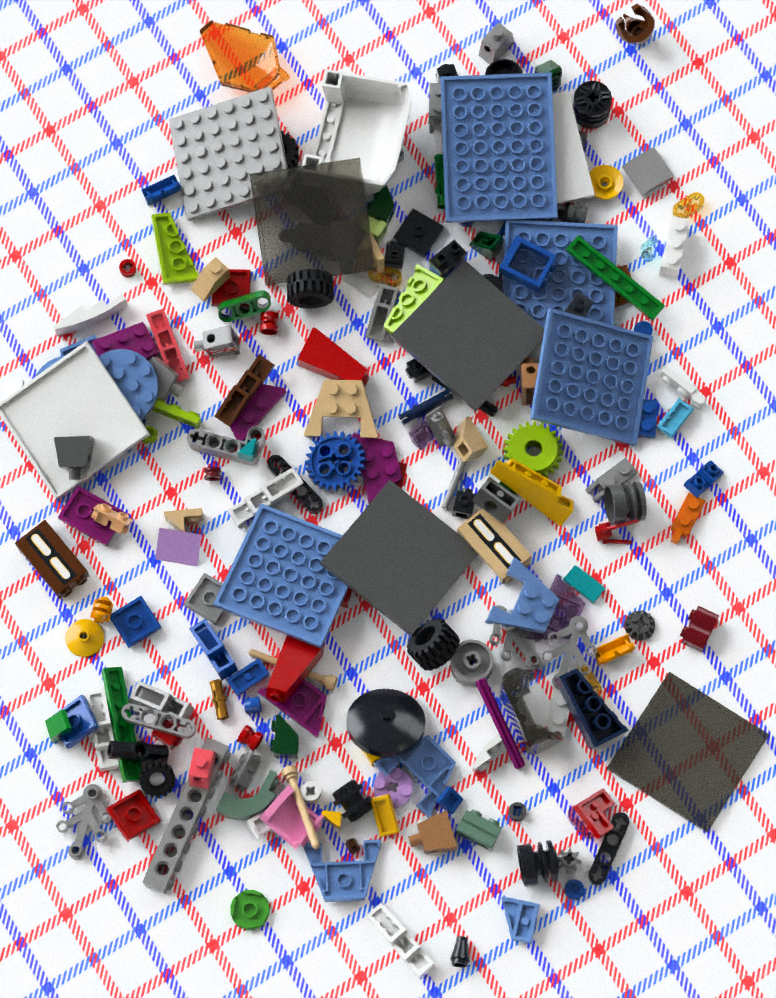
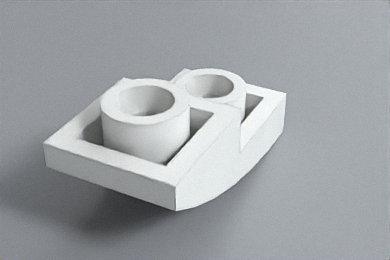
M498 734L479 752L473 764L472 770L474 773L478 770L482 772L487 769L491 762L489 753L494 754L501 749L502 739Z

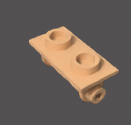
M103 503L93 508L94 512L91 516L95 522L107 526L108 522L111 521L110 529L120 534H126L129 529L127 526L133 522L127 514L112 510L111 506Z

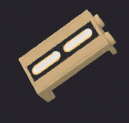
M483 508L457 528V533L468 542L498 576L501 584L509 583L514 579L506 575L514 557L526 568L530 566L532 555L503 523Z

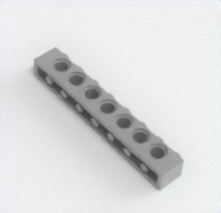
M208 737L202 749L216 752V759L218 760L213 769L209 790L189 786L188 778L142 881L144 886L165 895L167 890L171 891L174 885V874L179 872L182 867V856L184 853L187 854L190 849V838L192 835H196L199 828L198 820L200 817H204L207 810L206 802L208 799H212L215 792L214 784L216 781H220L223 774L222 766L224 763H228L231 756L228 745ZM194 794L202 796L199 802H192L191 797ZM186 812H192L193 818L191 820H184L183 815ZM178 830L185 831V836L181 839L175 837V833ZM170 848L177 849V854L173 857L167 856V851ZM163 866L169 868V872L166 875L158 873L159 869Z

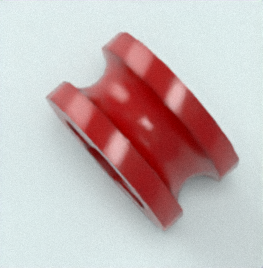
M124 259L119 264L122 276L130 278L136 274L137 269L133 260ZM126 265H130L129 272L125 270Z

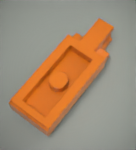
M688 492L672 523L671 531L674 534L670 542L677 545L681 536L686 538L689 535L706 500L700 497L696 498Z

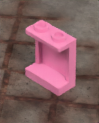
M288 785L265 810L260 819L296 850L299 845L304 847L310 839L292 794L294 789ZM306 806L314 830L317 832L323 825L320 821L324 816L322 814L318 816Z

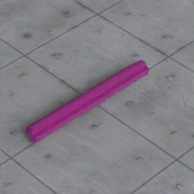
M481 678L475 682L515 769L524 767L525 762L486 679Z

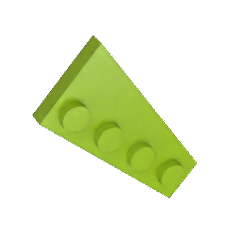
M170 212L151 214L163 285L195 282L199 274L195 270L194 263L188 255L186 246L181 240Z
M417 264L414 268L415 273L407 281L408 286L404 293L401 292L397 306L393 307L383 326L385 331L392 334L444 281V278Z

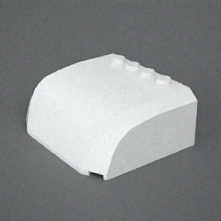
M325 69L321 86L326 102L313 154H304L300 170L304 184L342 192L375 194L390 182L397 169L412 105L407 82Z

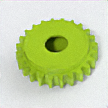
M536 421L533 422V425H529L526 422L525 427L519 424V430L513 428V435L508 433L507 438L509 440L504 441V445L507 447H503V452L506 453L503 458L505 460L514 459L548 478L549 472L553 475L555 472L554 468L559 469L557 462L562 463L563 458L561 456L564 454V450L560 449L563 448V443H558L561 437H555L556 430L550 432L551 426L544 428V423L537 426ZM535 446L540 449L541 453L537 456H530L527 454L526 449Z

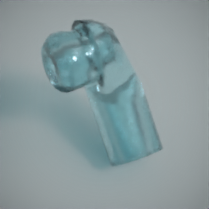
M654 235L650 236L640 247L641 257L646 262H651L654 259L652 247L658 243V239Z

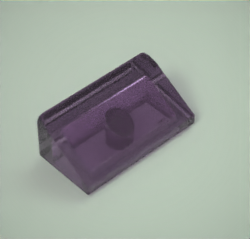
M426 418L409 432L411 442L420 450H423L435 439Z

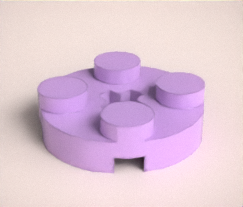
M395 767L387 776L380 772L374 780V795L377 797L390 793L393 807H401L411 797L412 780L405 771L398 767ZM390 783L398 785L396 788L397 792L388 791Z

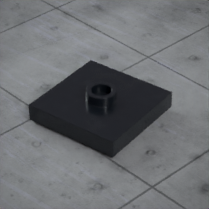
M413 208L393 236V239L402 240V243H406L408 249L425 258L444 230V226Z

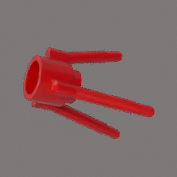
M630 520L616 525L610 524L609 521L599 524V526H595L597 541H602L603 544H632L631 540L609 539V537H612L611 530L638 523L639 520Z

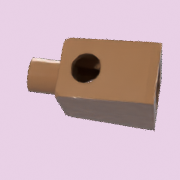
M527 357L524 363L521 364L522 405H532L539 363H535V359L532 357Z
M447 811L418 823L419 833L408 836L410 847L422 845L425 854L457 851Z

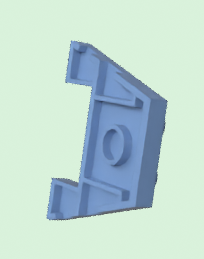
M514 557L506 575L523 583L511 614L493 605L485 623L491 625L493 623L500 624L502 627H517L520 630L544 634L559 598Z
M429 735L422 737L419 744L411 751L395 757H384L373 764L387 776L401 762L429 790L417 803L416 807L427 818H430L436 806V801L441 795L456 761Z
M381 839L363 840V861L323 863L321 843L318 849H314L311 843H306L304 851L325 903L365 901L381 847Z

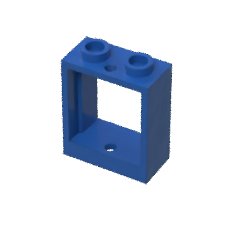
M516 235L499 266L498 273L539 293L541 287L545 288L549 281V278H547L549 272L553 273L558 264L556 262L557 255ZM520 247L548 260L538 281L510 268Z

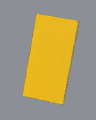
M390 793L373 797L370 802L380 837L399 833L400 829Z

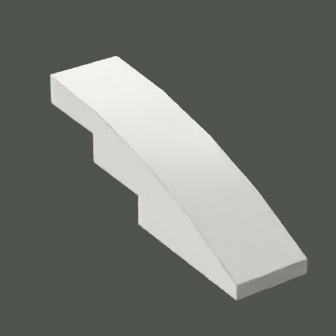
M121 293L108 304L103 299L89 309H86L82 304L53 326L54 333L59 336L95 325L128 306L127 300Z
M293 467L263 484L260 489L244 497L243 501L229 508L227 512L238 527L255 517L260 504L271 507L300 487L303 481Z
M105 688L85 692L87 701L100 727L93 732L100 772L120 768L117 759H109L107 756L108 744L110 741H114Z
M382 903L366 915L420 979L436 966Z

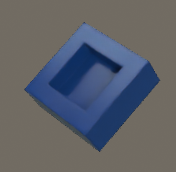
M447 786L436 802L448 814H454L464 799L451 786Z

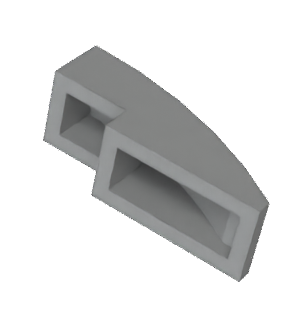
M381 283L365 334L366 338L380 342L384 341L387 331H385L383 326L393 307L396 306L400 292L399 288Z
M141 681L137 682L129 697L147 708L189 719L194 711L190 703Z

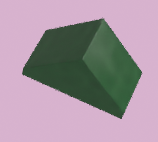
M480 231L470 242L469 246L492 262L503 249L504 238L500 235Z

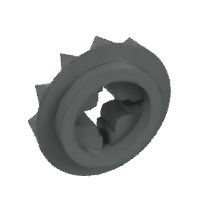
M635 610L628 614L625 620V631L634 640H646L655 631V619L644 610ZM640 618H642V623L646 627H642L640 632H638V626L635 623H638Z

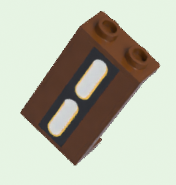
M43 520L15 542L19 552L25 556L58 599L66 598L72 593V589L77 585H83L88 580L89 573L46 520Z

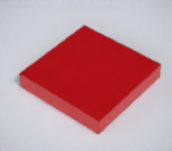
M229 269L230 278L212 294V306H219L223 301L250 294L251 269ZM247 303L240 305V307H250Z
M140 789L106 808V811L127 842L161 823V819Z

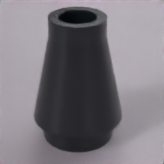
M456 937L450 957L451 965L454 967L465 968L470 962L467 937Z

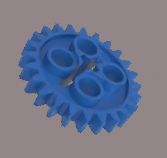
M334 431L333 436L327 432L325 439L320 435L321 441L317 442L314 440L313 442L316 446H309L312 452L306 453V456L310 459L305 461V464L309 466L305 469L310 473L308 477L311 480L314 479L313 483L315 485L319 484L320 489L326 486L328 492H330L332 487L335 492L338 491L339 487L345 491V485L352 488L351 482L358 483L356 477H362L363 475L360 470L366 469L362 464L367 462L366 458L363 457L366 455V452L361 450L363 448L362 444H358L357 438L352 439L353 436L350 433L346 436L344 431L340 433V436L336 431ZM344 449H349L347 454L341 455ZM326 450H330L327 456H323ZM344 467H349L346 473H341ZM326 468H330L329 473L323 474Z

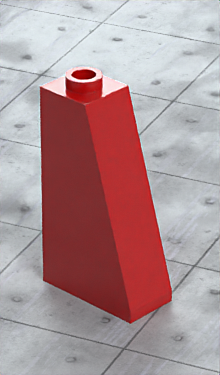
M312 328L297 359L298 366L331 380H362L364 386H366L369 380L367 368L317 328Z
M286 636L267 686L266 698L275 702L285 703L323 657L325 642L320 649Z

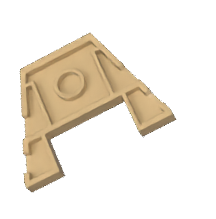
M324 380L304 436H322L323 417L361 418L360 438L378 439V432L376 431L363 381Z

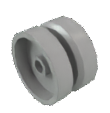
M470 639L462 641L450 662L453 678L464 687L471 688L477 687L475 682L481 678H485L488 681L493 669L494 658L492 651L485 643L479 640Z

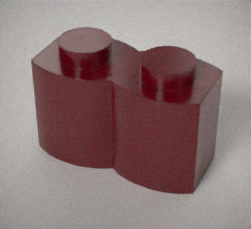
M699 605L696 610L692 609L688 617L690 623L688 627L684 625L680 633V637H683L681 643L699 652H703L719 615Z

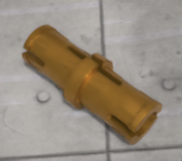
M212 680L209 684L213 697L211 700L215 706L217 720L228 719L227 697L223 692L222 680Z

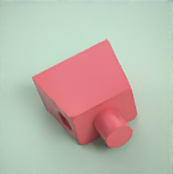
M194 748L188 774L189 786L209 790L217 755L216 752Z

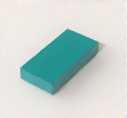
M574 565L563 578L565 583L592 604L595 603L605 590L603 585L577 565Z

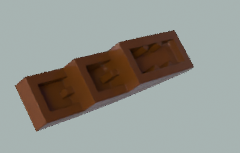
M258 354L249 370L246 369L237 385L233 386L214 417L231 427L263 385L275 364Z

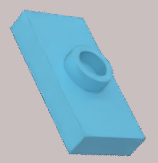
M678 398L656 426V429L672 439L692 414L694 408Z

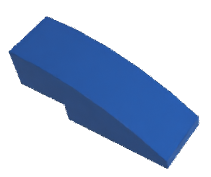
M206 618L189 628L221 680L238 671L234 660Z

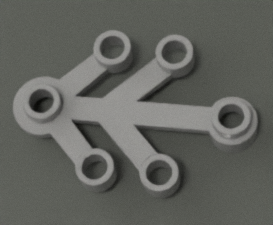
M501 605L496 606L504 611H507V609ZM499 624L493 625V631L489 638V642L494 646L499 645L502 640ZM517 627L506 631L504 648L500 654L501 659L504 661L511 660L513 656L511 649L514 642L526 658L524 661L526 669L530 671L537 670L541 664V659L537 654H533L521 637L532 639L534 642H540L544 634L537 633L540 635V638H537L534 635L536 632L520 630ZM492 637H497L499 641H494ZM504 652L509 653L510 657H506ZM530 659H535L537 663L531 662Z
M582 616L573 617L568 627L558 632H551L548 635L549 642L556 644L560 638L571 634L569 642L551 651H544L542 653L543 661L551 662L554 657L565 652L559 673L552 678V684L557 689L559 688L554 679L567 673L573 655L582 675H587L591 671L590 666L585 662L577 646L580 636L586 647L585 653L588 656H594L597 653V648L592 645L586 633L588 622ZM576 622L582 623L581 629L575 628ZM556 634L558 637L557 641L552 642L550 636ZM589 647H594L595 652L593 654L587 652ZM545 653L551 654L550 660L544 659ZM583 665L588 666V672L583 673L581 667Z
M96 784L86 786L83 790V795L71 802H64L62 810L65 814H71L75 808L84 803L86 804L83 811L66 821L61 820L56 824L58 832L66 833L70 827L80 822L75 842L68 849L69 856L74 860L82 859L85 854L82 844L88 824L92 828L97 842L103 843L107 839L105 831L101 830L92 814L93 806L95 805L100 813L102 823L108 824L112 821L111 817L106 821L103 820V815L108 814L101 801L103 796L102 789ZM92 790L96 791L94 797L89 796V792ZM66 805H71V810L65 811L64 808ZM60 824H66L64 830H60L59 826ZM99 833L104 834V838L101 840L97 839ZM74 848H79V853L74 854L72 852Z

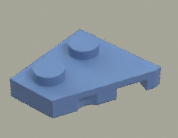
M502 896L501 900L511 939L532 944L540 904Z

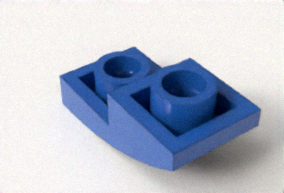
M710 460L696 474L690 477L683 486L698 498L724 472Z

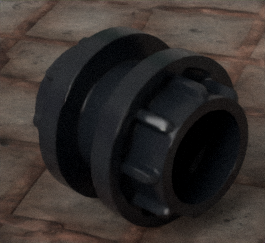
M350 780L332 794L335 799L333 804L335 807L341 804L345 810L342 817L343 819L347 817L350 822H355L372 810L371 796L369 795L364 798L360 792L364 786L362 783L358 785L355 780Z

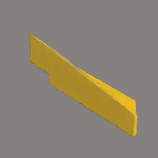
M509 459L506 463L498 460L491 469L490 473L557 525L562 526L572 514L574 501L561 495L562 486L520 462Z

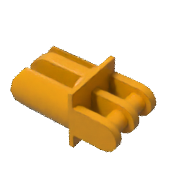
M107 597L95 599L90 618H93L94 622L103 624L104 621L109 622L114 605L112 601Z

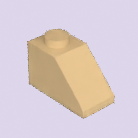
M215 257L202 269L192 285L191 291L205 302L230 278L229 268Z

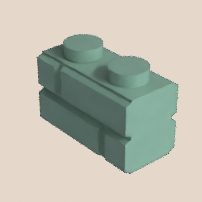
M466 810L455 833L491 851L502 831V827L499 826L500 823L492 818H489V820L482 818V814L477 810Z

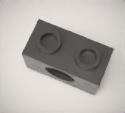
M489 477L472 501L501 523H504L521 499Z

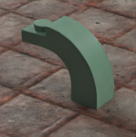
M270 770L260 791L250 798H237L224 792L215 809L216 813L233 820H249L265 811L277 798L276 794L271 791H275L279 784L278 773Z

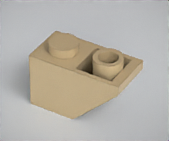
M469 416L457 427L454 448L463 462L480 457L489 447Z

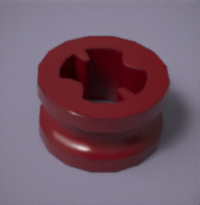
M207 467L204 469V473H206L204 480H221V475H219L221 473L220 468Z

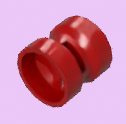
M274 311L260 313V320L262 321L260 333L264 335L277 334L279 314Z
M246 725L239 734L237 742L242 745L246 744L249 749L255 751L260 745L264 734L259 731L254 732L252 727Z

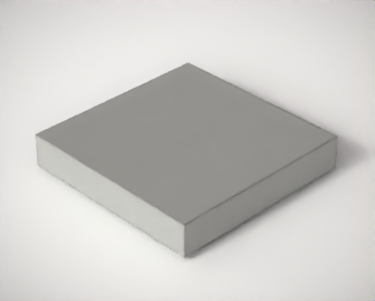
M203 573L183 605L217 625L225 613L224 610L214 607L215 599L223 583Z

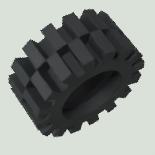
M158 759L157 762L151 760V764L147 762L145 763V768L142 767L140 769L139 782L142 791L144 790L146 795L150 794L151 798H154V796L160 798V795L166 797L167 792H172L171 788L175 787L174 782H176L172 767L166 761L162 763ZM162 773L165 776L162 784L153 785L150 783L152 774Z

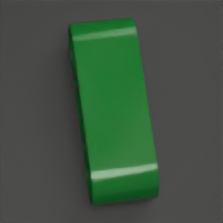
M261 290L223 301L218 307V316L223 322H231L265 312L271 307V296L267 291ZM266 298L268 301L265 304H260L258 300ZM247 303L250 307L248 309H241L240 305ZM228 308L232 312L225 315L222 313V310Z

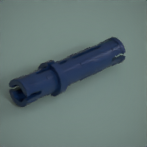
M447 388L418 405L414 404L411 409L398 415L399 419L402 420L401 423L406 425L416 418L420 419L423 417V414L452 400L453 395L452 393L449 394L451 391Z

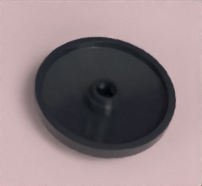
M376 689L362 694L352 703L347 713L346 724L349 737L358 748L374 756L395 757L411 751L419 744L425 732L426 721L422 707L410 695L395 689Z

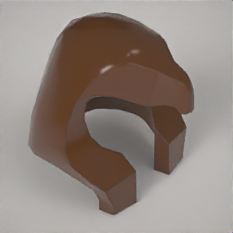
M636 3L631 7L635 15H640L645 20L633 18L624 13V19L620 16L615 21L616 31L624 42L634 45L648 42L655 28V19L649 10Z

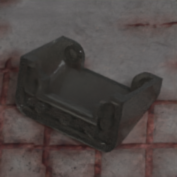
M515 667L503 675L499 687V696L524 750L528 754L537 755L559 744L564 739L560 732H550L548 727L535 724L523 696L531 693L529 684L535 677L531 670Z

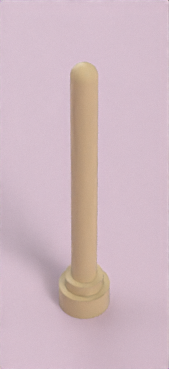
M254 649L248 652L249 656L253 658H259L261 661L276 665L278 658ZM312 671L306 677L322 683L325 689L332 692L338 681L337 676L331 674L323 676Z
M294 765L286 766L281 770L283 779L294 789L293 795L311 845L314 849H318L320 843L297 783L298 771Z

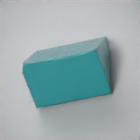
M253 438L238 451L239 459L250 462L254 460L258 448L256 438Z

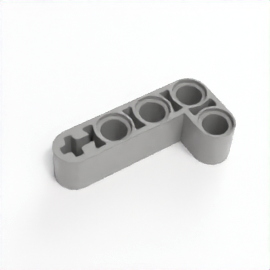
M254 426L249 429L245 441L200 429H193L189 431L187 440L189 447L194 451L253 466L260 460L265 444V433L261 427ZM259 434L261 438L257 440L258 448L254 460L250 462L239 459L238 451L252 440L253 435ZM213 442L219 443V446L216 448L210 447V444ZM230 447H236L237 451L231 453L228 451V449Z

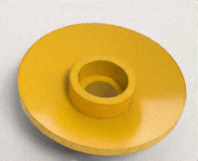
M599 165L589 172L595 194L594 197L608 200L616 197L621 192L623 177L615 167ZM606 183L608 186L603 187L601 184Z
M78 620L71 624L66 632V645L76 656H92L103 646V630L93 620ZM83 633L87 634L86 639H81L80 636Z

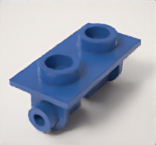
M175 174L141 189L149 206L181 191V185L177 181Z

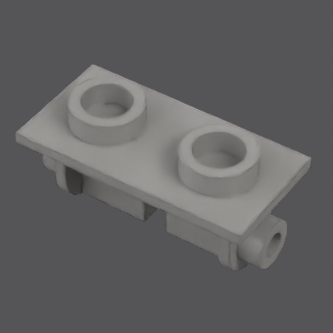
M440 406L426 415L425 418L438 445L441 447L445 444L451 447L454 445L455 434Z
M253 750L244 752L239 759L240 765L230 776L231 782L229 786H237L236 789L244 792L245 789L247 790L253 778L247 772L250 771L255 774L261 763V756L255 754Z

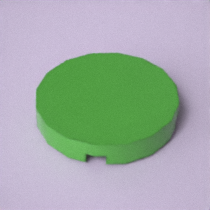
M244 890L233 898L230 905V915L239 928L256 930L267 922L270 915V905L261 892Z

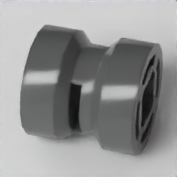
M570 204L566 222L573 223L577 221L578 223H585L588 207L578 209L575 205Z

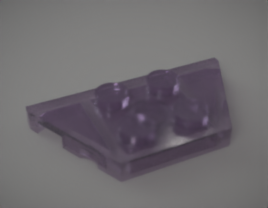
M556 574L550 590L559 598L549 625L544 634L530 631L527 637L529 640L548 639V635L551 632H558L568 627L570 620L575 616H581L585 602L576 596L575 591L563 582L559 574ZM552 634L550 639H558L556 634ZM571 634L560 639H570Z

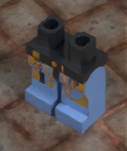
M454 239L429 260V271L445 280L464 261L467 252Z

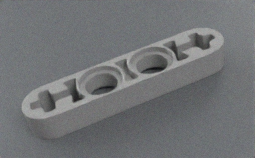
M131 703L123 706L121 711L123 719L131 724L185 739L192 738L196 733L194 722L186 718ZM133 709L135 714L140 715V721H138L139 718L136 715H131L129 718L126 711L130 712ZM153 714L155 720L152 723H146L144 721L145 715ZM166 719L174 721V725L169 729L163 727V722ZM177 722H180L179 725L181 727H186L187 725H190L192 731L184 733V730L179 727L178 731H175L177 728Z

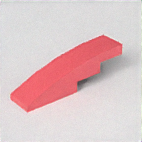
M164 308L146 314L163 362L180 375L176 383L189 379V374Z

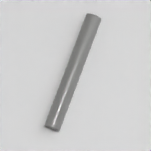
M461 458L441 505V508L444 510H448L467 463L463 462Z

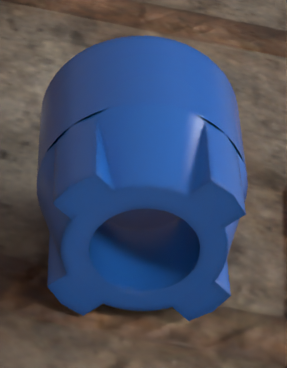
M260 697L244 699L246 714L262 712Z

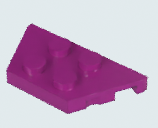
M263 384L230 427L235 438L245 441L249 429L261 423L287 393L286 389Z
M353 433V439L357 438L358 444L361 443L363 446L361 450L366 452V455L363 457L366 458L367 462L362 463L366 469L361 470V473L363 475L368 504H370L389 480L395 484L402 480L396 450L392 441L379 438H360V434Z
M306 679L303 680L285 703L275 702L266 698L267 687L258 690V694L315 738L319 737L327 695Z

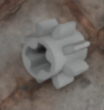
M569 847L567 852L561 850L562 857H558V862H561L559 869L565 868L566 873H569V870L572 868L577 871L578 868L575 864H580L582 861L577 859L579 852H572L571 847ZM567 856L571 857V864H567L565 860Z

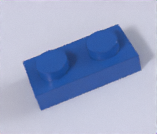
M644 399L638 437L655 439L658 400Z
M258 658L226 679V681L238 697L270 676V673Z

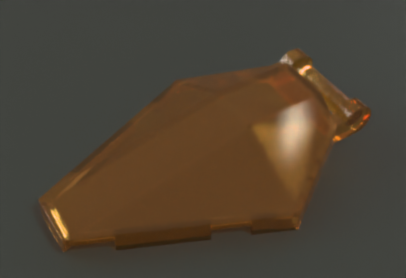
M210 20L200 29V35L221 86L251 93L267 87L275 90L281 83L287 82L290 79L289 74L280 67L273 35L262 32L257 34L251 32L248 28L226 22L225 24H220L213 20Z

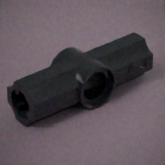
M110 741L107 748V756L109 759L129 760L132 763H139L141 761L151 762V760L157 762V759L163 763L168 760L169 749L167 745L147 744L144 741H137L135 743ZM135 749H138L141 752V755H138L135 752Z

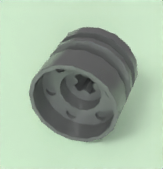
M633 481L632 484L631 482H626L624 490L619 483L605 486L604 504L610 524L626 522L627 517L629 521L635 519L639 521L645 520L647 514L646 496L640 481Z

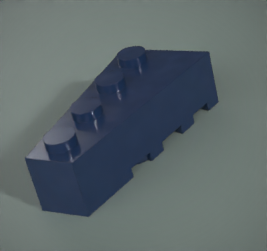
M577 668L554 679L589 750L629 731L619 721L617 715L609 709L601 696H598L593 690V687Z

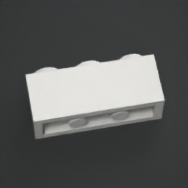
M672 216L659 275L677 279L690 224L689 219Z

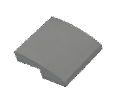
M655 147L641 153L622 166L642 197L675 177Z

